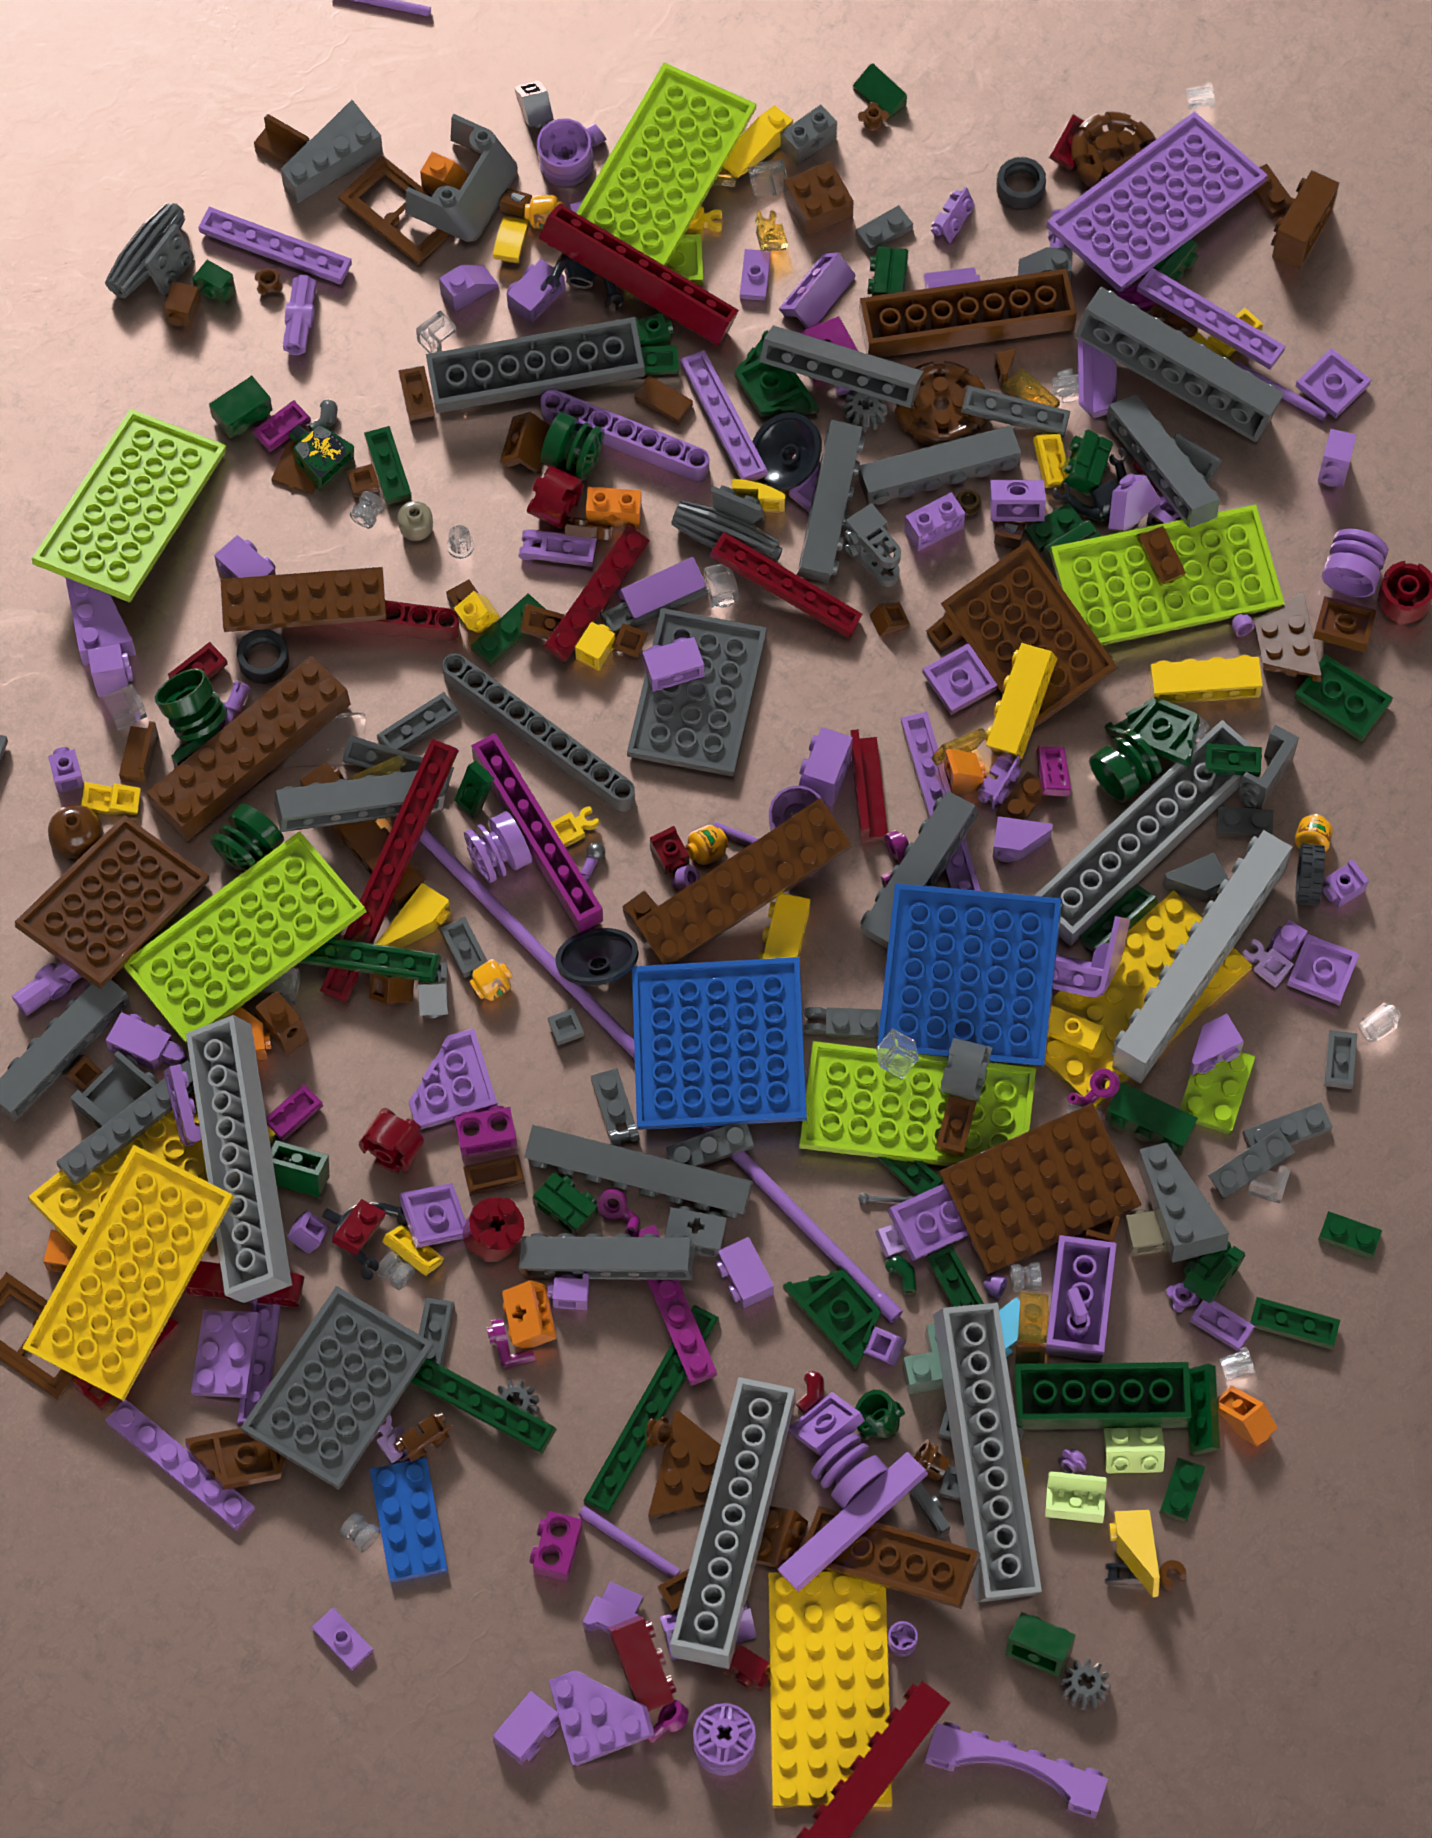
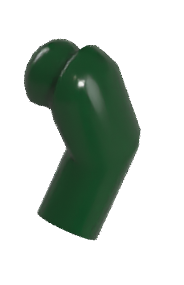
M893 1255L892 1258H888L885 1262V1268L888 1272H896L901 1276L903 1294L916 1293L914 1267L902 1256Z

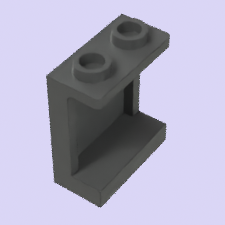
M1277 725L1273 727L1269 734L1264 754L1265 757L1272 760L1261 778H1257L1248 772H1245L1242 777L1237 798L1245 806L1252 809H1263L1291 765L1299 737Z
M117 1051L114 1054L115 1061L83 1093L77 1090L70 1097L73 1107L98 1129L159 1083L150 1072L143 1073L138 1068L139 1064L129 1054L124 1056Z

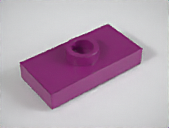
M293 400L253 430V435L271 452L289 439V434L296 426L300 425L304 428L311 422V417Z
M1038 746L1036 756L1042 794L1069 796L1071 785L1065 748Z
M303 1084L266 1117L267 1126L276 1134V1138L280 1142H284L323 1107V1102Z

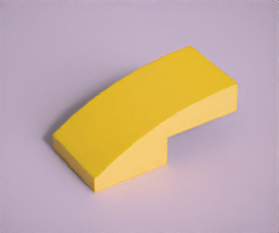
M503 217L493 251V259L519 263L522 247L526 241L529 220Z
M732 479V489L736 492V496L744 499L747 495L759 500V505L762 506L764 511L785 512V494L761 483Z
M84 782L80 805L87 806L98 814L137 815L141 788L113 783L112 787Z

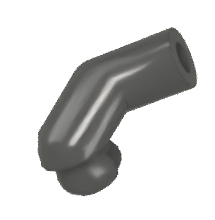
M325 399L321 402L320 418L308 424L310 431L317 425H322L328 429L336 423L338 407L333 400Z

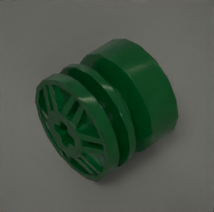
M563 412L559 413L553 420L545 437L540 456L541 464L560 470L566 463V473L570 475L575 474L577 478L584 481L588 478L600 457L605 430L598 426L593 428L592 424L588 422L583 424L579 430V419Z
M190 669L173 676L158 689L155 695L157 706L162 714L168 718L169 725L174 729L177 738L182 741L198 739L210 733L220 725L227 714L226 706L220 701V696L214 692L212 683L201 669Z
M1130 729L1123 731L1119 737L1114 738L1111 741V747L1104 746L1089 758L1090 768L1099 784L1112 798L1121 803L1128 801L1140 791V785L1147 786L1151 783V780L1158 778L1162 773L1161 764L1152 748L1139 734Z
M243 803L229 816L228 821L231 827L222 825L218 829L219 833L214 834L210 839L214 850L229 865L241 873H244L264 858V854L268 855L284 842V836L280 829L269 818L257 809Z

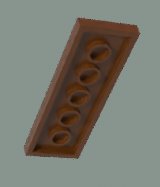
M383 567L220 579L224 632L386 620Z
M818 1506L804 1545L840 1512ZM875 1522L823 1570L962 1609L981 1554L974 1549Z

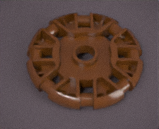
M1107 111L1105 115L1095 114L1079 126V133L1073 137L1072 161L1076 162L1078 175L1090 188L1102 181L1099 179L1101 174L1107 177L1141 151L1140 147H1147L1156 140L1155 135L1142 121L1138 123L1130 118L1131 115L1126 113ZM1107 125L1109 131L1104 132L1102 126ZM1126 127L1129 130L1133 131V134L1127 130H1124V128ZM1087 138L1094 142L1093 145L1088 143ZM1110 152H1118L1122 160L1115 161L1111 158ZM1090 159L1091 164H1087L1086 160Z
M933 361L915 367V369L923 371L920 384L922 387L919 389L918 395L913 402L915 408L896 404L894 409L898 423L906 433L910 432L914 439L920 443L935 446L973 436L976 430L981 429L986 421L985 418L961 413L968 385L986 390L977 375L972 376L968 372V368L948 361H944V364H934ZM944 374V377L934 378V375ZM961 381L967 384L963 389L958 385ZM938 401H944L948 404V407L944 410H939L934 404ZM963 420L968 423L966 426L961 425ZM921 422L924 426L919 427L917 424ZM938 428H948V434H938Z

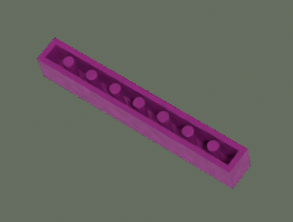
M496 733L471 745L473 760L477 761L495 778L491 790L504 811H507L516 822L527 843L530 854L578 933L603 922V908Z

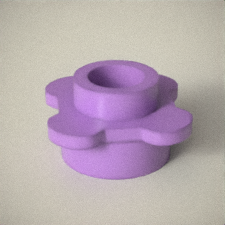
M1183 1282L1167 1288V1296L1171 1297L1175 1311L1182 1312L1188 1306L1195 1307L1199 1304L1200 1298L1183 1286ZM1185 1294L1186 1297L1181 1298L1180 1295Z
M1064 1450L1062 1452L1063 1457L1058 1459V1463L1065 1473L1081 1475V1472L1086 1470L1087 1460L1078 1450Z

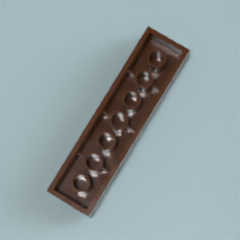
M1067 269L864 297L859 300V318L866 353L879 358L1075 330L1077 316Z
M308 657L147 791L152 808L188 842L348 708L351 703L347 689L314 657Z
M819 798L635 921V923L663 965L678 964L852 848V844L822 799Z

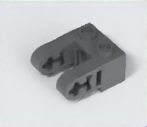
M871 503L846 519L844 548L847 554L852 558L855 557L878 584L884 587H891L899 580L900 568L898 564L901 560V548L886 531L888 522ZM892 552H894L893 558L890 556ZM883 568L887 572L892 570V576L890 577L887 574L883 576Z

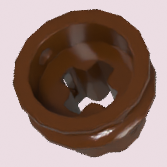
M927 1439L918 1448L913 1458L927 1471V1476L937 1482L946 1472L950 1459L938 1452L939 1446L937 1444L932 1445L930 1440Z

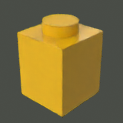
M591 622L575 646L576 659L599 671L613 650L615 633L603 624L597 625Z

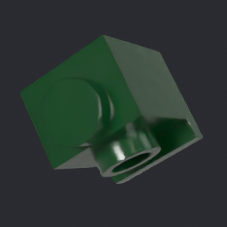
M208 259L192 277L193 286L198 287L199 293L202 290L211 299L216 298L224 302L226 299H230L235 291L233 274Z
M662 313L639 320L635 318L640 347L671 345L670 334H673L674 331L669 318L664 319Z

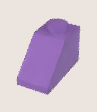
M460 265L439 278L441 295L454 312L459 311L499 287V284L484 265Z
M1129 474L1120 480V485L1113 491L1108 527L1110 533L1129 531L1162 501L1146 475Z
M998 816L992 857L998 858L1003 862L1022 860L1050 841L1053 824Z

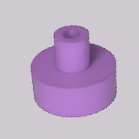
M692 865L680 867L677 869L671 883L674 888L682 891L700 879V875Z

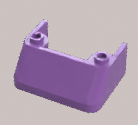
M1115 916L1110 942L1101 944L1095 949L1092 962L1057 954L1053 989L1087 997L1103 995L1121 963L1130 919Z

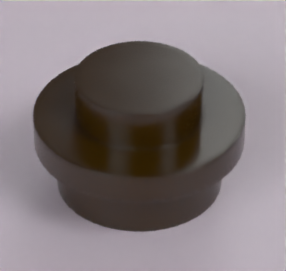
M963 490L956 496V500L966 516L974 515L980 510L982 504L981 497L974 490Z

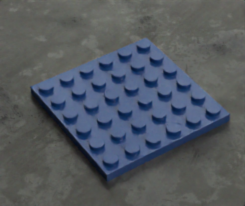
M895 883L877 1049L949 1057L953 1038L993 1047L990 1057L992 1062L1045 1067L1062 899Z
M799 957L634 966L632 968L638 1130L720 1126L737 1123L756 1124L807 1121Z

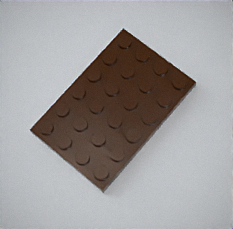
M1026 541L940 603L990 673L1002 694H1004V680L1007 675L1011 674L1013 668V654L1016 650H1019L1021 643L1052 651L1058 658L1033 729L1118 669L1029 541Z
M124 815L15 921V928L101 989L136 952L142 949L209 882V875Z
M1093 1103L939 1171L940 1178L987 1275L1058 1244L1060 1235L1074 1237L1087 1231V1229H1092L1114 1219L1115 1216H1121L1142 1205Z

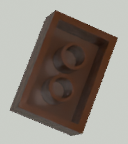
M1313 170L1310 171L1307 178L1302 177L1296 189V192H1298L1296 198H1290L1285 208L1287 214L1284 219L1280 217L1275 225V235L1271 242V245L1274 246L1273 258L1301 269L1334 210L1340 182Z

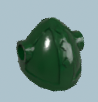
M882 1390L866 1392L855 1406V1409L862 1414L865 1420L857 1427V1430L866 1440L872 1437L880 1439L893 1438L899 1430L900 1417L905 1415L903 1407Z

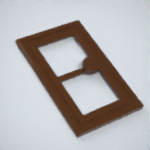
M382 155L338 196V200L419 265L451 234L436 228L417 246L396 229L400 223L399 215L405 211V203L395 212L387 213L382 218L359 199L383 175L387 176L405 192L410 187L427 196H433Z
M7 1272L0 1280V1308L11 1294L41 1315L48 1300ZM39 1317L33 1321V1328ZM0 1340V1360L57 1400L74 1379V1375L63 1369H60L54 1378L22 1356L26 1351L23 1349L26 1340L18 1351H15Z

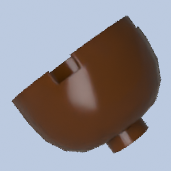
M79 804L66 805L57 810L51 817L48 825L50 845L56 854L67 860L69 858H81L103 836V826L96 813L87 806Z

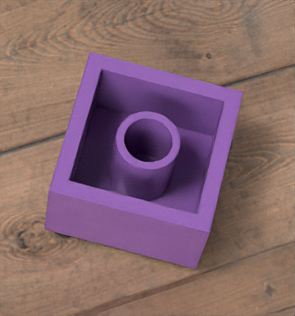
M821 727L819 735H813L810 742L809 751L811 752L809 759L804 758L799 772L801 774L799 785L811 788L820 795L824 804L833 807L851 762L853 737Z

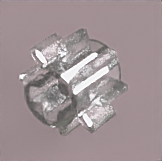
M1072 368L1060 370L1057 373L1058 377L1052 379L1055 397H1062L1063 403L1075 401V399H1078L1079 374H1073Z

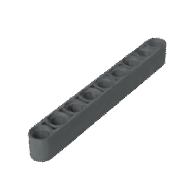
M453 653L444 658L442 664L445 682L614 809L625 812L634 806L635 787L628 778L462 655ZM452 668L461 669L457 673H452L449 671ZM474 683H479L482 685L479 688L470 687V685ZM496 698L503 700L498 704L491 703ZM515 714H521L524 716L521 719L512 718V716ZM538 729L544 731L541 735H535L532 732ZM557 745H563L566 747L561 751L553 749ZM577 761H584L587 764H585L584 766H576L574 763H576ZM600 776L608 778L604 782H598L595 779ZM620 792H626L629 794L625 798H620L617 796V794Z

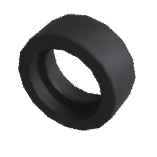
M1028 157L1009 159L1000 167L997 174V193L1000 199L1008 206L1016 209L1032 207L1042 199L1045 193L1046 173L1037 161ZM1015 173H1025L1031 175L1036 180V187L1032 191L1018 193L1006 185V179Z
M268 629L249 632L239 642L236 653L240 671L246 678L256 683L273 682L283 676L288 668L290 659L286 641L280 634ZM269 644L277 648L279 658L270 667L255 668L247 660V654L250 649L257 645Z

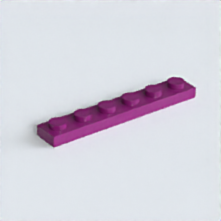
M654 1224L637 1231L635 1237H642L645 1234L659 1236V1233ZM647 1280L690 1385L693 1386L718 1376L679 1281Z

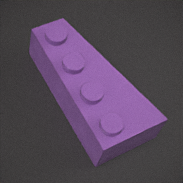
M65 577L83 666L90 664L88 649L120 644L122 654L127 653L128 657L136 655L133 640L110 594Z

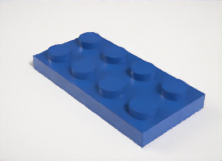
M427 1458L371 1468L370 1475L390 1583L448 1572Z

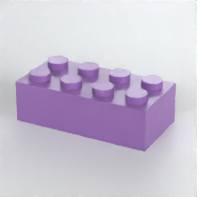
M1059 1236L1045 1344L1046 1355L1102 1362L1117 1243ZM1076 1287L1088 1312L1086 1322L1078 1325L1074 1324L1065 1301L1068 1290Z

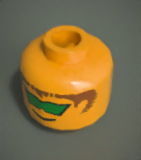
M534 195L530 204L525 205V219L530 220L533 228L543 229L548 215L559 203L563 205V202H559L558 198L554 195Z
M1317 814L1302 818L1298 823L1295 834L1296 847L1300 850L1302 843L1324 845L1326 852L1330 847L1333 835L1331 823L1325 817Z
M707 825L689 834L686 849L689 853V858L701 865L714 862L725 855L728 839L722 829L716 828L713 825Z
M489 960L473 970V979L470 980V983L480 999L486 998L489 1001H493L511 989L509 979L513 975L505 963L500 965L495 960Z

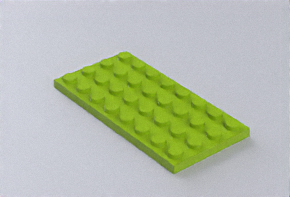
M664 62L576 213L664 266H667L754 114L756 103Z
M130 409L32 557V564L131 602L226 453V445Z
M1256 504L1218 512L1217 518L1191 528L1183 520L1053 546L1049 550L1058 583L1102 645L1230 619L1237 614L1249 615L1268 611L1285 605ZM1164 526L1186 574L1184 577L1160 586L1137 538L1143 533Z
M299 831L136 952L123 967L188 1046L186 1033L229 1016L366 913V909Z
M813 1041L806 1091L807 1121L802 1122L799 1148L878 1158V1156L887 1157L892 1160L909 1162L917 1160L923 1161L925 1164L952 1166L1030 1130L1036 1068L991 1062L987 1064L988 1072L985 1084L982 1087L979 1101H975L977 1102L964 1155L961 1157L936 1151V1144L949 1095L967 1099L941 1092L942 1078L949 1057Z

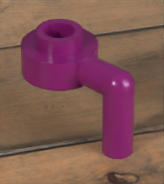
M897 830L886 834L884 838L890 854L897 860L900 866L905 858L904 852L909 842L904 833L900 834ZM891 872L881 876L884 886H887L889 883Z
M1099 1069L1094 1072L1090 1079L1091 1090L1085 1096L1070 1093L1068 1102L1082 1108L1094 1103L1099 1097L1111 1098L1120 1088V1079L1111 1070ZM1110 1080L1109 1087L1106 1089L1105 1084Z
M615 1188L605 1190L598 1201L600 1213L609 1219L621 1217L628 1223L625 1234L635 1237L640 1224V1218L627 1208L626 1195ZM614 1198L618 1200V1204H611L609 1199Z
M503 1319L491 1321L492 1326L487 1327L490 1344L496 1343L500 1363L503 1367L535 1361L533 1349L510 1355Z
M678 1700L663 1706L659 1713V1722L653 1726L655 1736L647 1738V1740L654 1742L667 1730L674 1732L683 1728L688 1721V1708Z

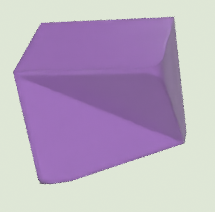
M307 1209L295 1220L287 1238L309 1254L320 1246L329 1226Z
M874 1327L864 1353L896 1366L907 1340Z

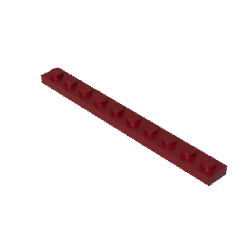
M431 739L360 898L366 913L348 925L343 940L374 943L459 752L457 748ZM329 968L320 992L347 1003L360 972Z

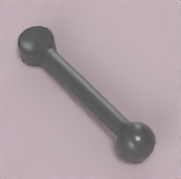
M861 1193L858 1200L863 1204L868 1201L902 1203L915 1196H869L867 1193Z

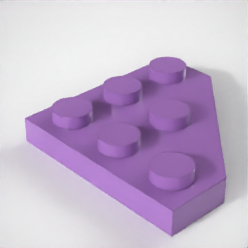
M474 1028L446 1037L441 1050L424 1074L421 1084L408 1101L413 1120L420 1125V1130L455 1120L456 1116H460L461 1113L466 1111H476L478 1113L487 1111L493 1106H498Z
M576 1670L549 1680L572 1765H581L655 1736L647 1707L623 1696V1694Z

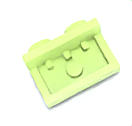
M1162 1427L1104 1428L1106 1473H1155L1164 1471L1165 1448Z
M1049 1472L1045 1517L1103 1523L1107 1478L1064 1472Z

